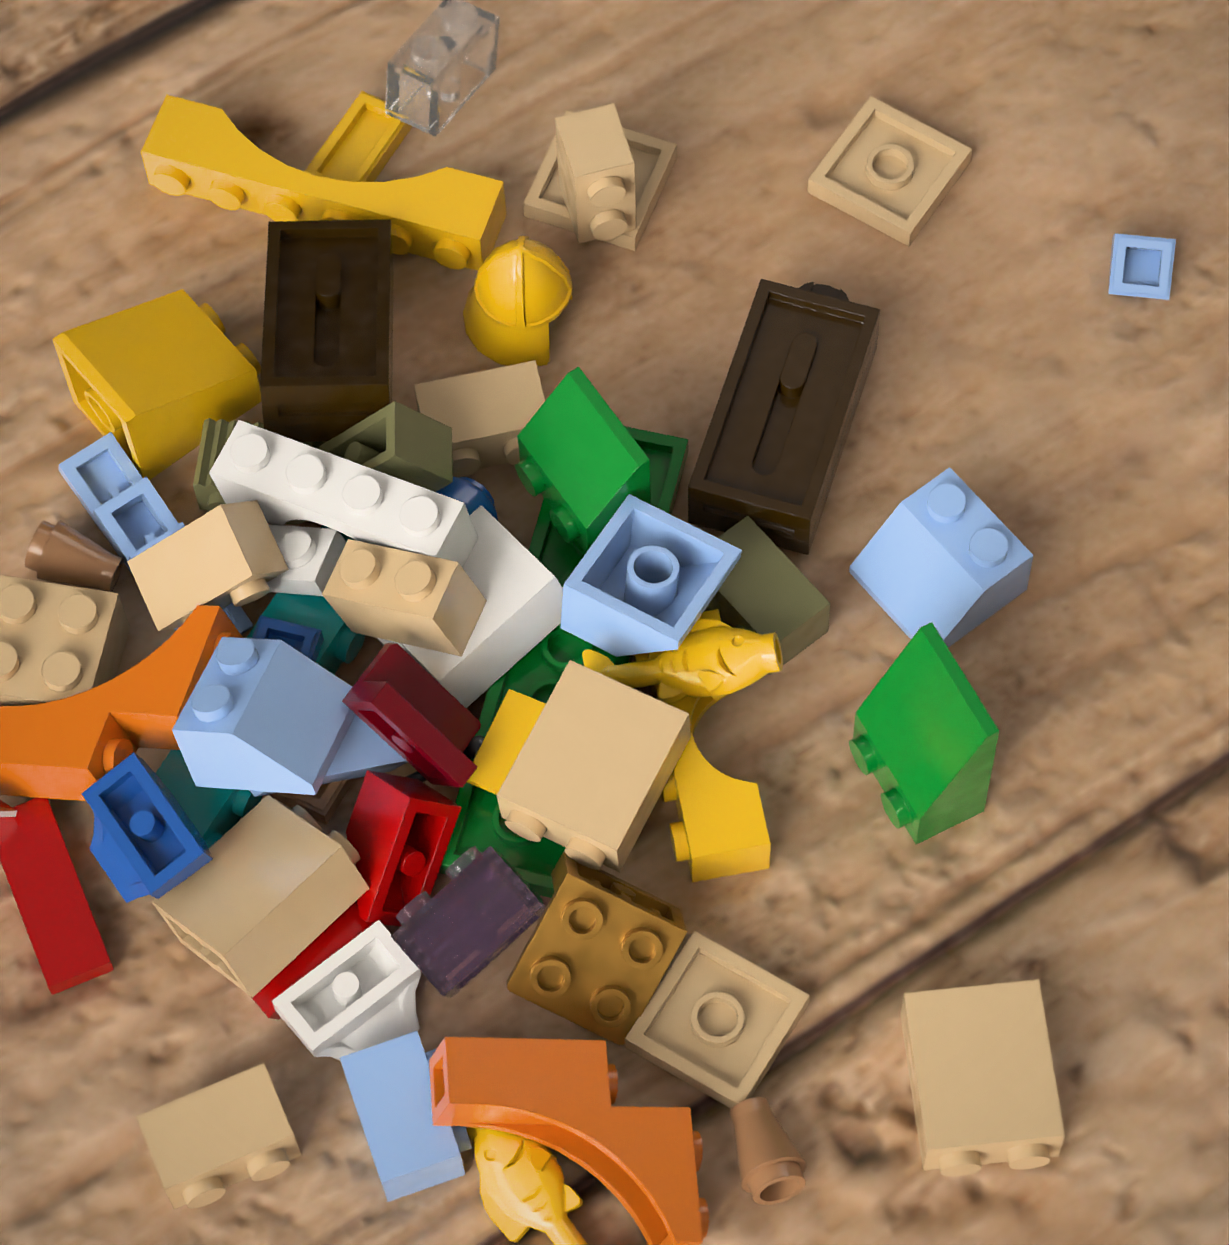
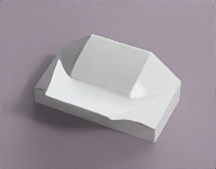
M378 920L272 1000L275 1011L314 1057H333L340 1060L342 1056L420 1029L416 1012L415 991L421 977V971L413 959Z

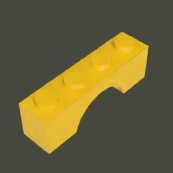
M718 609L705 611L699 617L721 621ZM663 651L633 655L634 662L655 659ZM660 684L652 685L653 698L661 701L659 698ZM685 696L681 700L667 703L689 713L691 737L661 795L663 802L675 801L679 821L669 823L671 842L676 862L688 860L692 883L769 869L771 843L757 783L738 780L718 771L703 757L693 737L701 717L712 705L722 698L715 701L713 697L694 698Z

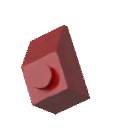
M367 770L346 829V836L361 858L355 866L369 887L357 899L359 917L366 922L375 923L380 920L384 925L419 929L462 807L419 779Z

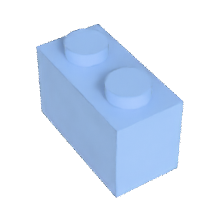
M418 1031L340 1057L387 1202L465 1175L460 1153L472 1149L465 1127L433 1126L429 1059L436 1049L425 1052Z

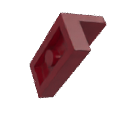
M386 643L342 702L432 785L463 788L477 769V766L462 752L481 727L480 721L397 643Z

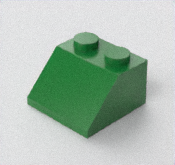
M580 367L568 372L517 435L520 462L515 464V469L526 490L533 497L541 493L552 508L549 511L550 518L563 540L567 543L575 540L586 554L629 494L651 505L650 459Z

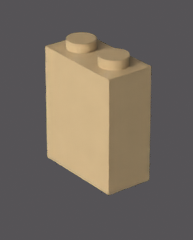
M569 660L497 793L501 817L506 819L505 825L511 831L527 840L540 842L542 837H545L566 847L564 852L567 856L587 868L599 870L603 864L620 872L691 737L689 713Z
M267 795L209 848L213 860L159 899L154 898L151 902L180 943L253 998L359 899L369 887L355 866L361 858L356 849L343 835L333 830L327 836L323 833L315 819L301 806L296 805L289 810Z
M1039 979L904 993L900 1017L923 1171L940 1169L941 1174L944 1176L957 1177L980 1171L982 1169L981 1164L1009 1162V1167L1012 1169H1033L1048 1164L1050 1157H1058L1065 1138Z

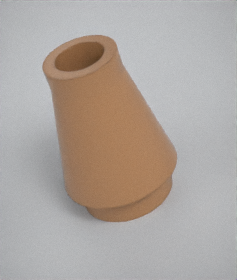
M61 520L56 525L46 521H42L39 524L25 558V567L36 571L37 579L97 588L107 592L113 591L124 564V558L110 553Z
M752 1097L737 1103L732 1107L729 1115L734 1126L742 1189L751 1193L754 1201L761 1205L776 1204L794 1197L806 1184L803 1175L807 1167L805 1160L773 1114L766 1098Z

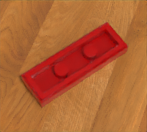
M34 798L12 807L17 810L16 817H0V861L51 994H57L114 971L48 798Z

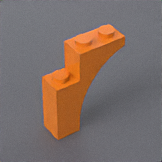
M197 605L186 621L168 640L145 659L115 678L90 690L64 699L25 706H0V795L86 801L81 793L133 752L136 754L138 748L180 750L172 728L222 637L243 638V636L220 606Z
M445 1037L429 1059L433 1126L487 1128L512 1133L536 1141L578 1163L600 1180L633 1217L648 1245H700L703 1243L709 1227V1209L706 1199L699 1197L697 1172L702 1164L703 1145L700 1133L692 1129L691 1107L611 1106L617 1098L618 1075L615 1065L608 1064L606 1040Z

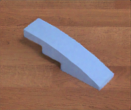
M112 432L58 464L59 472L119 557L124 558V564L130 572L127 561L185 527L183 522H177L147 476L143 478ZM231 603L223 608V611L241 635L253 628L252 622L241 606L235 607Z

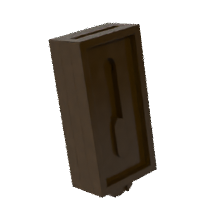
M391 219L268 222L260 377L263 425L265 430L298 442L329 441L392 403L394 274Z
M765 279L760 280L688 485V523L726 532L746 516H749L777 547L809 555L877 349L880 309L850 302L847 294L841 288L839 291L829 285L814 284V281L796 288Z

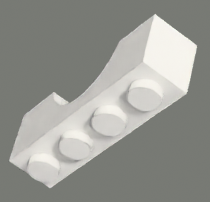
M238 420L209 472L226 504L257 500L267 523L272 525H285L290 520H306L332 528L356 541L459 562L462 568L478 540V535L464 502Z

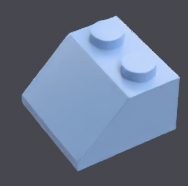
M949 467L897 506L849 566V573L910 639L913 638L920 627L932 622L947 647H950L1027 590L1033 554Z
M629 494L563 585L561 629L616 657L677 650L740 560L742 550Z
M222 637L172 728L195 786L316 795L355 717V713L342 702L352 686L282 640Z

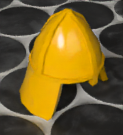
M518 236V239L507 241L496 247L485 259L482 266L479 267L474 285L468 293L463 310L466 334L478 352L494 362L506 366L536 360L537 366L547 365L550 361L549 322L557 319L573 297L569 269L551 248L539 241L529 239L528 236Z

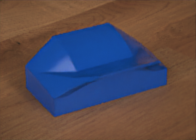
M134 752L81 793L94 813V833L90 850L126 903L147 895L159 899L213 860L204 838L171 791L149 765Z

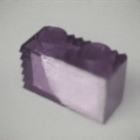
M491 845L483 853L476 846L467 850L446 870L445 873L452 880L433 898L426 891L422 892L411 900L396 916V919L402 926L391 935V938L443 997L452 998L496 959L501 952L506 950L511 943L516 941L521 934L537 922L547 907L546 902L506 857Z

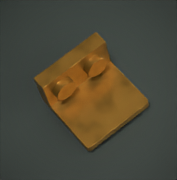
M563 851L551 874L554 894L507 979V989L509 992L618 1045H624L626 1036L637 1019L643 1014L687 934L680 908L601 869L594 870L577 863Z

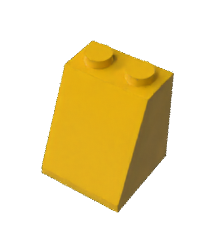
M183 289L64 331L53 338L73 402L103 436L112 432L143 478L147 476L149 480L200 445L204 420L211 418L215 421L223 419L230 422L236 420L261 402L258 375L261 374V366L254 354L243 343L234 346L224 335L226 333L225 327L211 306L207 303L198 306Z

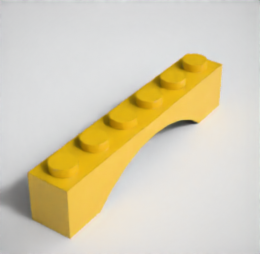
M166 95L141 150L149 185L156 186L167 194L195 196L210 200L215 205L227 210H238L240 208L267 215L273 221L391 219L392 253L399 255L411 253L434 259L441 265L451 269L468 268L478 271L479 267L482 266L485 259L492 252L507 215L504 181L450 167H444L416 177L386 182H350L316 176L288 166L260 150L234 126L223 109L171 95Z

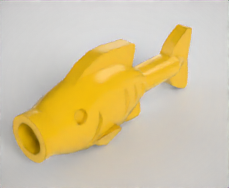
M699 618L677 650L663 651L655 659L614 665L608 657L599 652L586 649L582 653L585 667L633 689L660 684L659 698L664 703L675 702L683 699L685 696L694 698L713 697L716 701L725 695L733 694L754 684L768 673L779 672L783 669L782 651L776 632L760 634L746 629L733 628L719 620Z
M466 1128L467 1134L474 1144L476 1164L480 1174V1195L484 1208L491 1220L510 1241L514 1243L519 1242L527 1231L533 1228L546 1233L554 1245H588L568 1217L569 1212L583 1205V1200L572 1187L565 1185L563 1171L557 1162V1157L553 1155L547 1146L512 1133L487 1128Z

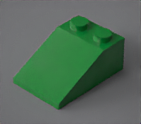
M931 622L919 628L855 712L853 739L849 740V747L864 775L873 773L884 792L881 793V801L892 824L897 829L905 826L917 845L984 812L1000 731Z

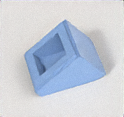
M1113 234L1108 294L1169 300L1176 239Z

